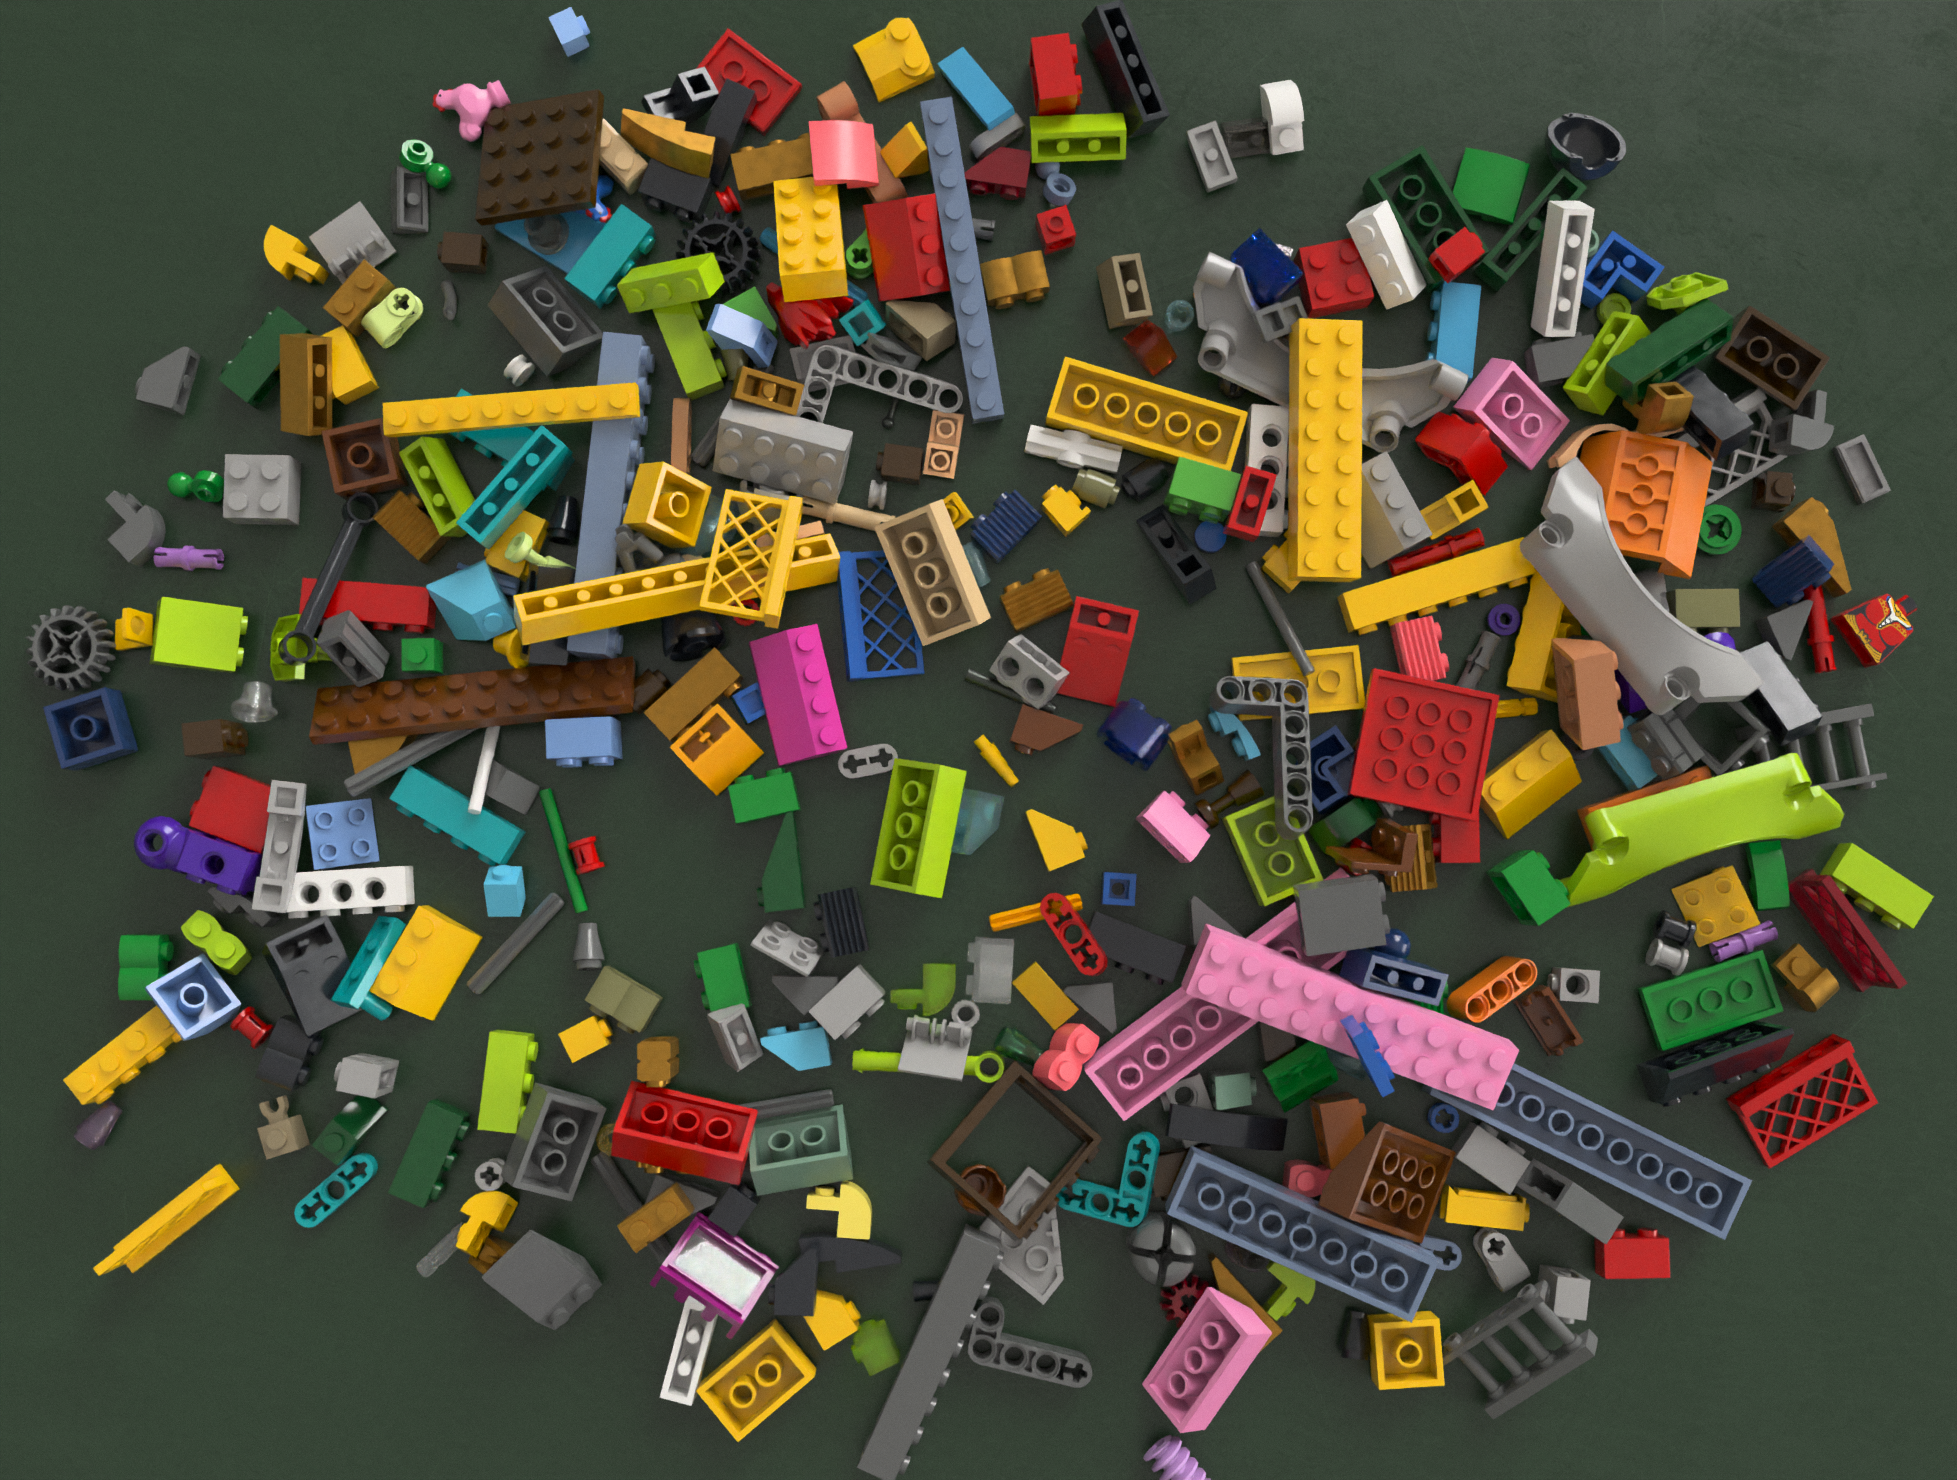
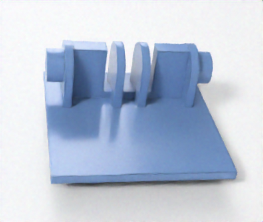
M371 798L305 806L314 870L380 861Z

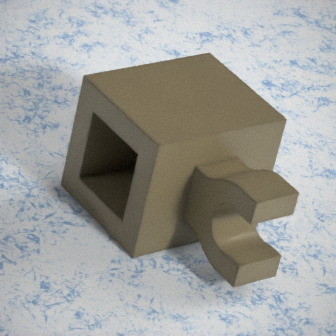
M287 1095L276 1098L279 1104L277 1111L271 1109L269 1101L259 1104L262 1114L269 1120L268 1125L257 1128L266 1160L310 1145L301 1114L288 1118L289 1102Z

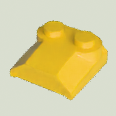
M895 18L888 23L885 29L853 45V49L859 56L873 86L878 102H882L935 78V72L929 55L915 25L909 18Z

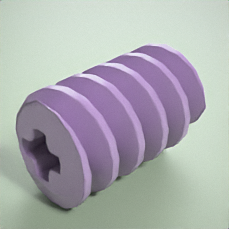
M1168 1435L1160 1439L1143 1457L1145 1461L1153 1458L1156 1459L1151 1468L1153 1472L1160 1469L1164 1470L1159 1480H1211L1210 1478H1205L1206 1472L1203 1468H1197L1198 1462L1194 1457H1189L1190 1451L1187 1447H1181L1182 1441L1178 1436L1172 1437Z

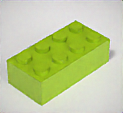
M894 759L870 882L871 885L942 898L967 771L939 764Z

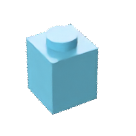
M490 866L483 884L488 917H520L526 900L522 866Z

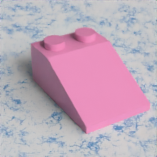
M1491 358L1453 406L1468 423L1483 425L1490 432L1489 438L1494 444L1529 470L1535 467L1570 422L1559 408L1513 361Z
M1164 790L1135 819L1180 863H1189L1197 856L1211 836L1206 831L1209 826L1196 813L1191 817L1183 809L1186 803L1174 791L1168 794Z

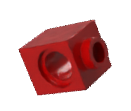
M1067 205L1036 214L1035 227L1045 255L1075 245L1076 232Z
M1464 227L1435 249L1428 260L1448 284L1476 263L1485 251L1482 248L1483 244L1480 238L1475 233H1470Z

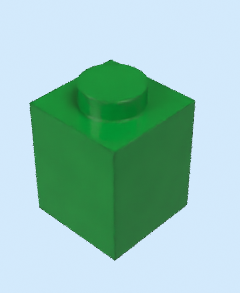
M435 638L402 639V671L412 675L443 674V642Z

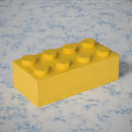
M814 177L773 181L779 271L784 302L848 296L838 184L815 186Z

